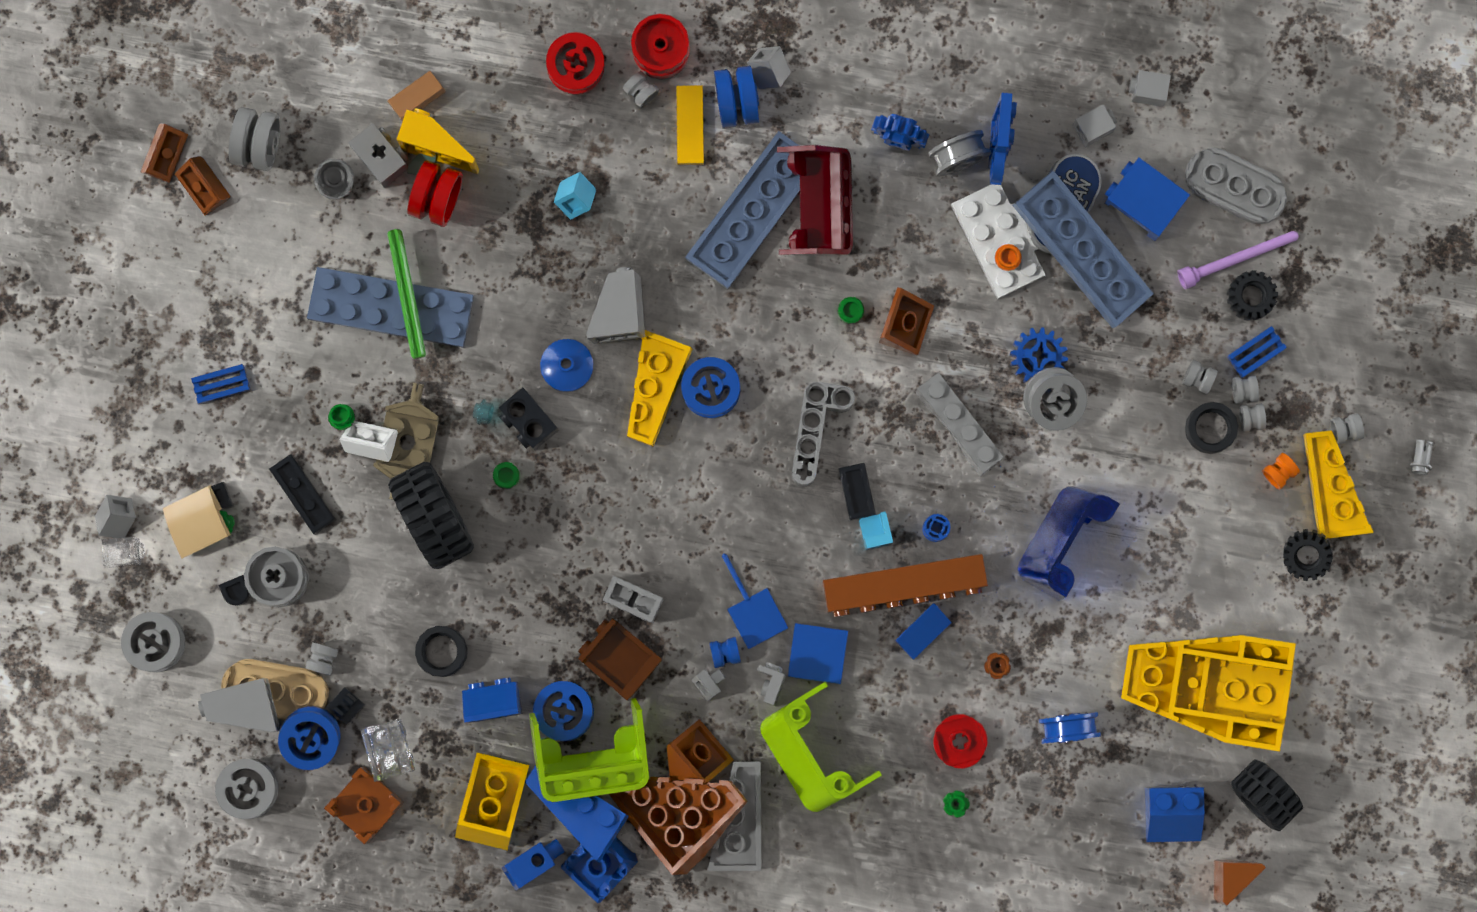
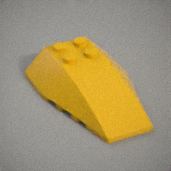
M1237 635L1129 645L1121 699L1222 742L1280 752L1296 643Z

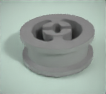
M976 130L956 136L930 150L928 153L929 157L935 158L938 166L936 170L937 176L956 173L989 157L991 150L985 148L981 139L984 136L983 131Z
M1051 367L1039 371L1029 380L1024 390L1023 401L1029 415L1041 427L1059 431L1071 427L1082 417L1087 405V393L1082 383L1072 373L1063 368ZM1063 385L1070 387V396L1061 388ZM1040 401L1049 409V412H1041Z
M146 612L137 615L128 622L122 633L121 648L126 660L135 668L148 672H163L172 668L181 659L185 649V635L179 623L173 618L157 612ZM152 623L156 624V628L145 630L143 632L144 635L155 638L158 644L168 647L167 632L171 639L168 652L157 661H151V656L164 653L162 649L151 646L152 644L142 638L138 639L140 652H138L136 647L139 632L145 626Z
M241 759L227 765L219 774L215 785V794L220 807L230 816L239 819H254L266 814L275 804L279 791L277 778L271 768L260 761ZM245 769H251L259 773L265 783V790L262 791L259 781L256 779L251 780L249 787L253 789V792L246 794L243 801L259 799V804L251 809H242L236 806L229 794V789L232 787L234 796L237 799L243 798L245 791L241 787L242 785H248L251 777H241L236 780L235 775Z

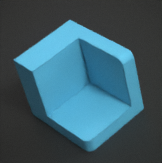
M578 172L560 182L554 203L571 220L591 209L596 188L581 172Z
M886 511L859 520L866 550L893 543Z

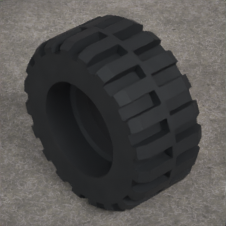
M422 462L391 478L388 486L393 500L419 550L432 569H441L472 552L474 544L466 525L441 478L430 462Z

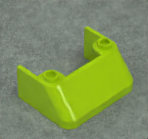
M826 682L769 715L762 721L760 726L763 738L802 803L812 812L826 809L882 776L880 771L876 770L857 783H854L851 776L843 771H836L825 777L799 734L798 730L807 725L811 718V711L805 700L828 687Z
M636 698L631 699L633 725L623 726L615 732L613 749L562 756L560 745L556 740L549 737L540 738L539 724L535 713H529L541 793L546 800L558 802L638 790L647 784L649 770L642 709Z

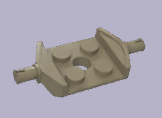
M413 383L411 397L408 401L389 405L385 408L386 416L383 427L395 429L398 431L390 461L386 462L376 459V463L374 462L373 466L390 479L422 462H431L439 417L422 405L420 401L424 387L422 384ZM412 436L414 438L415 445L411 450H403L401 448L400 442L403 437ZM390 492L389 499L393 500L392 494Z

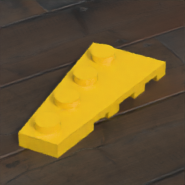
M645 330V337L641 338L642 344L638 357L639 365L637 378H635V392L631 405L627 437L653 447L693 349L690 346Z
M1332 430L1305 433L1303 436L1317 533L1319 535L1323 533L1326 536L1325 539L1374 533L1365 516L1363 505L1358 499L1354 483L1347 472L1344 464L1345 461Z

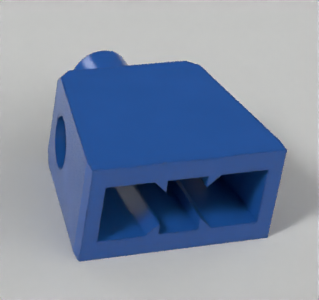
M554 839L545 846L540 842L504 865L501 869L514 889L518 890L555 865L553 860L565 851L557 839ZM535 856H539L542 861L537 867L531 862V859Z

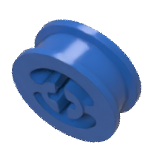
M705 357L695 361L687 368L682 378L681 390L686 405L693 413L700 417L713 419L728 414L736 406L740 397V381L737 372L728 362L716 357ZM715 370L726 376L724 379H720L717 375L710 374L713 386H717L715 387L717 400L722 396L724 389L730 390L728 397L718 405L707 406L696 400L698 397H702L706 401H712L709 390H704L707 388L705 376L700 379L697 387L692 386L694 379L704 371Z
M558 681L547 685L540 691L534 702L533 713H535L538 721L539 730L544 735L558 741H572L584 735L590 728L594 718V705L590 695L582 687L572 682ZM560 692L563 694L562 698L556 700L552 706L563 708L564 704H567V709L577 712L575 704L571 701L573 696H577L583 706L581 721L570 730H566L565 725L572 722L575 716L565 715L564 719H561L560 713L551 711V716L556 721L555 727H551L545 717V707L548 700Z
M315 706L299 708L286 718L278 736L280 752L284 759L296 768L302 770L321 768L331 761L337 751L341 738L340 728L332 714L322 708ZM310 721L315 722L324 728L328 735V739H325L323 737V731L321 727H318L313 739L310 741L305 751V753H313L316 750H319L320 753L309 755L299 751L302 748L306 737L309 735L314 725V723H307L303 726H300L299 723ZM291 737L296 739V746L299 750L293 745Z
M1098 712L1074 713L1068 716L1066 714L1039 719V723L1044 726L1045 738L1041 739L1042 744L1064 743L1071 740L1080 741L1087 738L1101 737V732L1096 731L1095 724Z

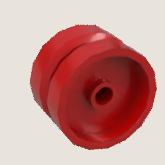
M655 14L646 17L638 23L632 34L631 46L635 64L640 71L650 78L667 79L680 73L688 62L690 53L687 30L679 20L671 15ZM657 45H660V47H662L663 45H665V46H664L663 48H661V49H659V48L656 47Z
M428 160L424 161L411 190L407 208L408 216L422 220L429 213L430 222L444 228L452 216L459 197L463 179L462 172L448 168L441 175L439 164Z

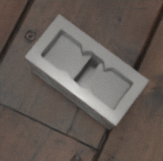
M613 576L602 601L653 624L664 599Z

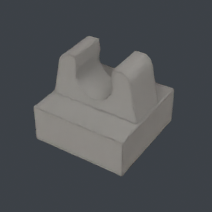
M704 669L692 681L706 701H709L721 691L717 684L726 677L720 669L711 675Z

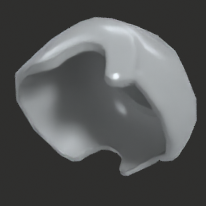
M327 159L319 164L316 169L314 183L319 193L326 198L342 199L352 191L355 178L354 172L348 163L340 159Z

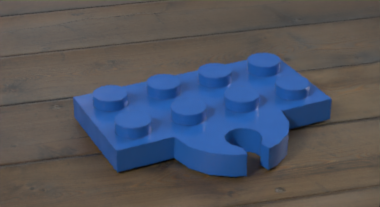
M1001 93L992 116L991 155L989 156L988 168L990 169V184L1001 185L1006 156H1008L1009 151H1011V145L1014 143L1015 129L1010 127L1013 124V118L1016 116L1017 102H1012L1013 93Z

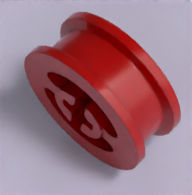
M573 32L558 37L551 44L546 55V67L549 78L559 90L568 94L578 95L591 91L599 84L604 74L605 64L601 47L592 37L583 33ZM575 47V49L566 52V60L563 59L566 75H561L556 68L557 59L563 51ZM589 52L595 60L594 68L584 79L575 80L586 73L585 67H588L584 53ZM576 59H579L580 65H576L575 68H572L571 62H575Z

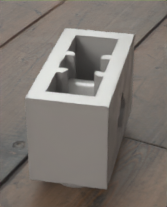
M372 123L348 143L385 188L407 171L408 166L405 161L408 160V157L399 146L396 149L391 146L389 141L392 138L383 127L377 129ZM379 149L385 154L383 159L376 153Z

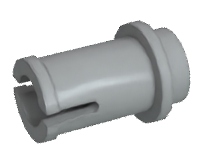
M1416 440L1414 462L1410 464L1412 473L1428 475V472L1432 470L1430 459L1433 442L1427 441V444L1424 446L1425 440Z

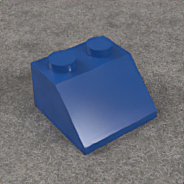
M509 677L494 680L495 685L487 687L484 686V682L468 684L469 690L462 691L464 723L523 714L518 682H511Z
M1204 787L1145 788L1146 842L1201 841L1205 816Z

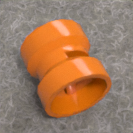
M1281 453L1276 458V462L1273 465H1267L1262 470V473L1276 489L1281 490L1289 478H1294L1300 473V469L1288 455Z

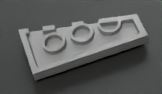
M761 761L733 762L729 781H732L748 802L713 845L707 871H762Z

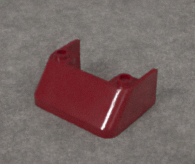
M821 145L777 147L778 153L789 154L787 159L788 168L794 175L800 176V229H795L790 235V249H779V255L850 254L853 246L852 163L848 149Z

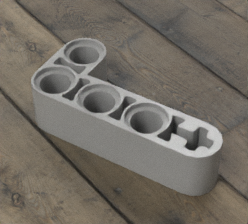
M812 382L806 387L792 469V479L798 486L807 487L814 482L826 411L843 413L852 408L855 395L849 387L823 382ZM813 389H819L823 392L824 397L821 401L814 402L809 398V392ZM839 393H845L849 396L850 402L845 406L838 405L835 401V396ZM809 415H815L820 423L817 427L810 428L805 424V418ZM803 442H813L816 450L812 454L803 453L800 448ZM798 458L805 461L814 460V464L808 462L807 472L811 473V476H807L806 480H800L801 476L796 474L797 471L800 472L803 466V461H798Z

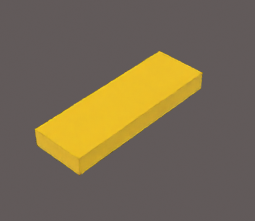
M703 85L676 86L677 165H704Z

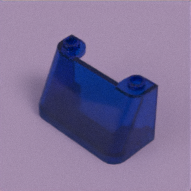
M1069 486L1064 488L1058 494L1018 564L1017 569L1020 578L1058 601L1066 598L1073 587L1075 579L1072 570L1061 563L1083 524L1088 525L1092 520L1097 522L1110 520L1120 503L1108 496L1078 487Z

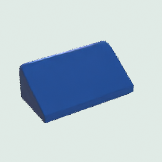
M933 603L895 642L914 660L952 622Z

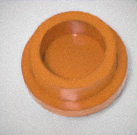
M1002 245L995 253V263L1004 271H1012L1021 263V252L1014 245Z

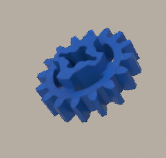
M890 114L888 118L880 115V117L876 116L871 128L874 134L881 135L880 137L884 139L885 144L907 151L912 147L920 149V147L925 148L930 135L926 130L920 129L921 127L916 125L917 121L897 114Z
M1041 327L1039 333H1036L1031 328L1029 336L1023 332L1020 334L1022 342L1015 340L1012 344L1017 350L1010 352V356L1016 357V360L1012 361L1010 365L1018 366L1019 369L1015 373L1016 376L1022 373L1025 375L1023 382L1026 383L1036 373L1043 370V367L1047 364H1055L1054 367L1065 369L1061 363H1066L1068 358L1062 356V354L1068 349L1067 347H1060L1059 344L1063 340L1062 337L1056 340L1053 338L1055 331L1052 330L1047 335L1043 327ZM1036 340L1034 347L1023 349L1028 342ZM1046 342L1054 348L1055 352L1050 351L1046 346ZM1040 347L1041 356L1045 358L1038 365L1037 358L1032 355H1035ZM1022 361H1025L1030 365V367L1032 368L1031 371H1029L1024 366Z

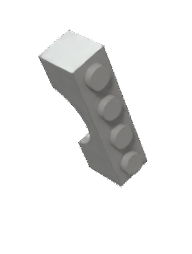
M939 372L917 388L915 393L929 411L947 428L979 476L983 475L1004 458Z

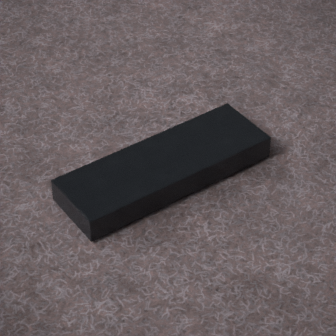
M292 454L269 468L313 535L336 521V518Z

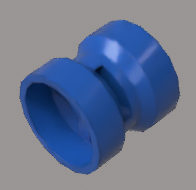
M933 514L923 523V535L931 542H940L950 533V522L941 514Z
M736 637L728 638L726 642L722 643L718 641L709 642L715 668L723 667L725 663H741Z

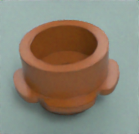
M1003 653L990 654L987 657V662L984 664L986 673L991 674V677L994 679H1001L1004 675H1008L1011 670L1008 656ZM996 663L1000 664L999 668L995 667Z

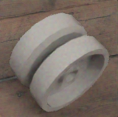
M239 108L230 134V163L246 167L251 162L257 170H271L279 146L280 116L276 113L265 111L258 117L255 109Z
M275 546L263 548L251 557L245 568L244 580L248 592L254 599L262 604L279 608L290 606L300 600L306 592L309 575L308 568L302 558L292 551ZM276 573H281L278 576L280 578L279 582L274 581Z

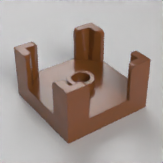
M360 767L354 773L353 779L324 809L333 817H338L356 833L355 837L363 844H368L404 804V801L367 768Z

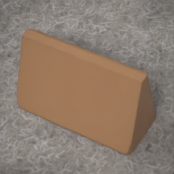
M429 71L390 98L388 103L401 121H403L406 109L413 112L415 109H423L444 94L445 90L432 72Z

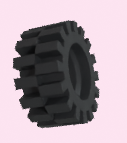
M1257 270L1242 273L1230 284V289L1227 291V295H1229L1227 303L1231 304L1230 310L1232 312L1235 311L1237 317L1240 318L1242 316L1247 321L1263 318L1273 310L1277 303L1278 292L1275 290L1277 288L1276 283L1273 284L1271 282L1272 278L1270 276H1264V272L1256 273ZM1255 286L1260 289L1262 300L1258 305H1249L1244 301L1243 290L1246 287Z
M1303 529L1301 533L1299 531L1295 532L1293 537L1290 536L1284 546L1283 558L1287 571L1290 574L1293 573L1297 579L1302 577L1303 581H1308V578H1312L1314 581L1317 580L1318 576L1323 577L1326 570L1329 571L1333 559V550L1329 539L1326 540V536L1323 533L1321 535L1317 534V530L1308 532V529ZM1303 546L1314 547L1319 553L1317 561L1312 564L1302 563L1297 557L1299 549Z

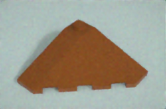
M650 777L647 784L641 789L609 794L621 811L629 816L628 820L672 875L688 874L705 857L748 802L732 781L719 780V783L706 782V779L684 778V781H672L670 777Z

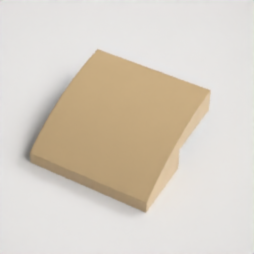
M207 486L163 508L167 526L181 559L231 535L219 512L222 508L211 486Z

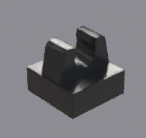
M344 687L327 708L346 725H349L366 704Z

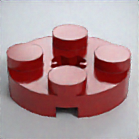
M956 714L945 718L936 727L933 736V747L938 758L946 765L955 768H968L978 763L986 751L988 742L984 727L974 718L964 714ZM961 733L962 737L966 736L968 742L964 743L963 749H957L958 745L954 747L952 742L956 739V734Z

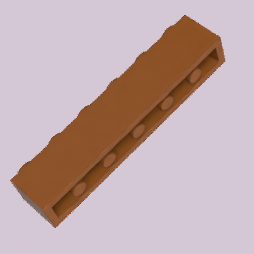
M982 554L822 581L827 613L833 612L834 617L850 615L849 610L860 608L861 613L875 611L876 605L886 604L887 608L903 606L902 601L913 599V604L929 602L930 596L939 595L940 600L956 597L955 592L966 591V595L982 593V588L988 586Z

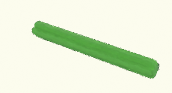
M400 229L388 231V240L411 357L419 359L426 356L403 233Z

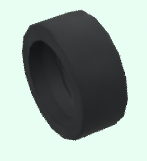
M1204 403L1194 409L1186 420L1185 432L1187 440L1192 447L1202 453H1219L1232 445L1238 433L1237 417L1230 408L1222 403ZM1210 412L1222 416L1227 424V433L1223 440L1213 444L1201 440L1196 431V424L1200 416Z
M435 626L427 629L420 635L415 647V656L418 665L424 672L432 676L447 677L455 674L463 667L467 659L468 648L465 639L458 631L448 626ZM447 636L455 642L457 656L449 666L436 667L427 660L426 646L432 638Z

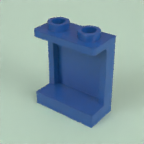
M1138 157L1135 163L1129 161L1120 174L1124 177L1120 183L1113 182L1106 191L1105 195L1108 196V199L1104 204L1108 207L1110 204L1148 231L1147 236L1156 241L1190 194Z

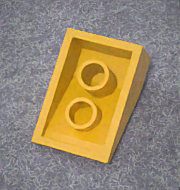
M406 109L396 139L402 151L414 155L421 153L430 157H435L436 155V162L478 174L479 168L475 158L432 117H429L430 113L421 109H415L414 112Z
M477 752L458 819L455 838L508 851L529 765Z

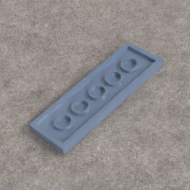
M780 131L777 132L685 257L687 261L726 289L730 288L800 193V176L794 175L787 165L789 154L777 152V147L799 145Z
M1054 171L1046 175L1012 205L1112 328L1117 327L1154 294Z
M317 267L307 314L308 320L408 338L397 281ZM412 284L423 341L464 348L474 296Z

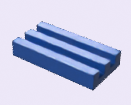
M1272 326L1227 356L1241 378L1287 348L1280 341L1281 338L1279 335H1276ZM1267 335L1270 336L1271 340L1241 360L1237 361L1235 359L1236 356ZM1275 343L1277 346L1275 350L1247 369H1242L1241 366Z
M243 364L191 378L199 405L251 390ZM240 372V376L200 386L202 382ZM243 382V386L207 396L202 394L205 391Z

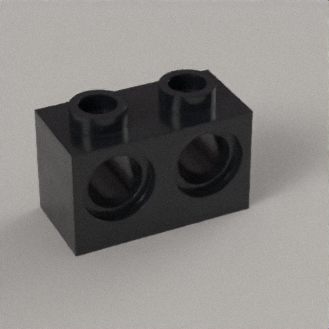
M523 387L498 407L503 413L499 418L509 429L512 426L517 429L520 434L516 438L526 449L531 446L535 451L559 431L557 426ZM517 404L524 405V415L513 417L511 414L513 406ZM534 424H539L543 429L542 434L536 438L530 437L528 434L529 428Z

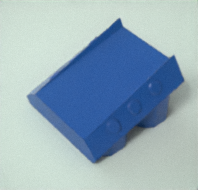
M616 837L600 863L580 844L561 865V869L592 899L600 903L638 863L636 853L629 850Z

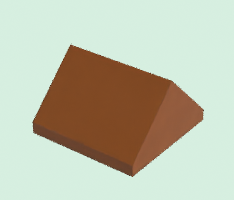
M897 287L879 343L918 355L934 305Z
M1214 860V899L1217 903L1227 906L1266 867L1262 863L1254 861Z

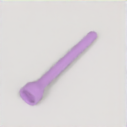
M1295 231L1288 232L1199 268L1187 266L1177 270L1179 281L1185 290L1194 287L1202 277L1296 241L1298 233Z

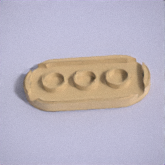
M243 659L230 666L222 678L221 689L268 678L277 717L282 720H286L293 711L306 706H315L325 710L329 700V690L325 680L317 672L305 668L254 659Z

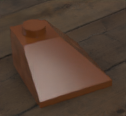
M700 719L667 745L669 775L672 781H684V778L706 779V782H709L734 761Z

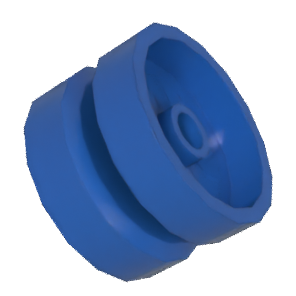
M751 65L737 67L735 71L737 84L735 85L732 84L731 73L728 69L714 71L722 129L736 127L738 123L737 110H741L742 120L745 125L759 123V98Z

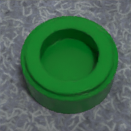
M847 297L840 302L838 316L844 323L856 324L863 318L864 305L858 298Z
M502 462L495 467L493 480L498 487L511 489L518 484L520 472L514 464Z

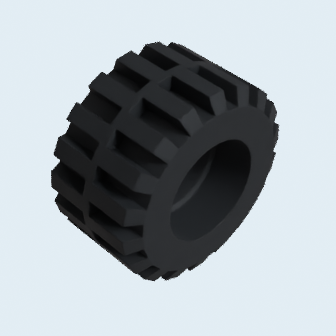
M1254 759L1231 781L1233 791L1257 818L1273 830L1280 832L1304 808L1300 798L1287 782L1267 764Z

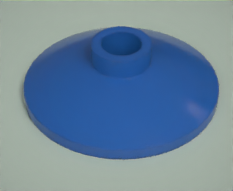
M561 339L553 342L546 348L541 358L540 369L543 378L552 388L563 392H571L580 389L589 381L593 372V358L589 350L582 343L573 339ZM565 359L571 361V366L567 369L561 366L562 361Z

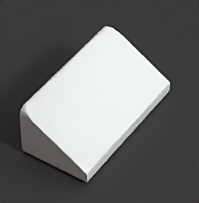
M354 421L352 426L345 430L339 440L344 451L347 453L389 462L398 431Z

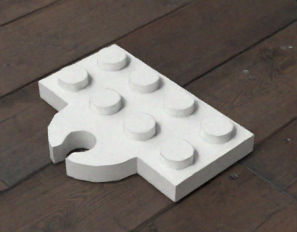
M991 184L952 203L951 207L996 298L999 299L1045 277V273L1035 254L1038 248L1030 239L1031 236L1026 222L1012 206L1013 204H1010L1002 186ZM1005 244L1014 245L1021 252V263L1012 271H1004L995 263L996 251Z

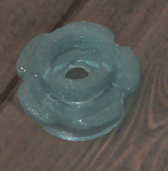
M483 399L481 404H475L473 418L477 419L478 425L490 423L494 405L486 402V399Z

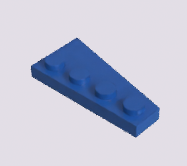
M535 766L525 783L591 856L600 863L629 816L598 796L558 802L546 800L540 790L537 768Z

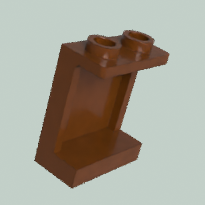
M614 618L610 621L605 619L596 629L598 636L592 642L588 639L578 652L581 656L578 660L604 680L625 700L629 701L663 660Z

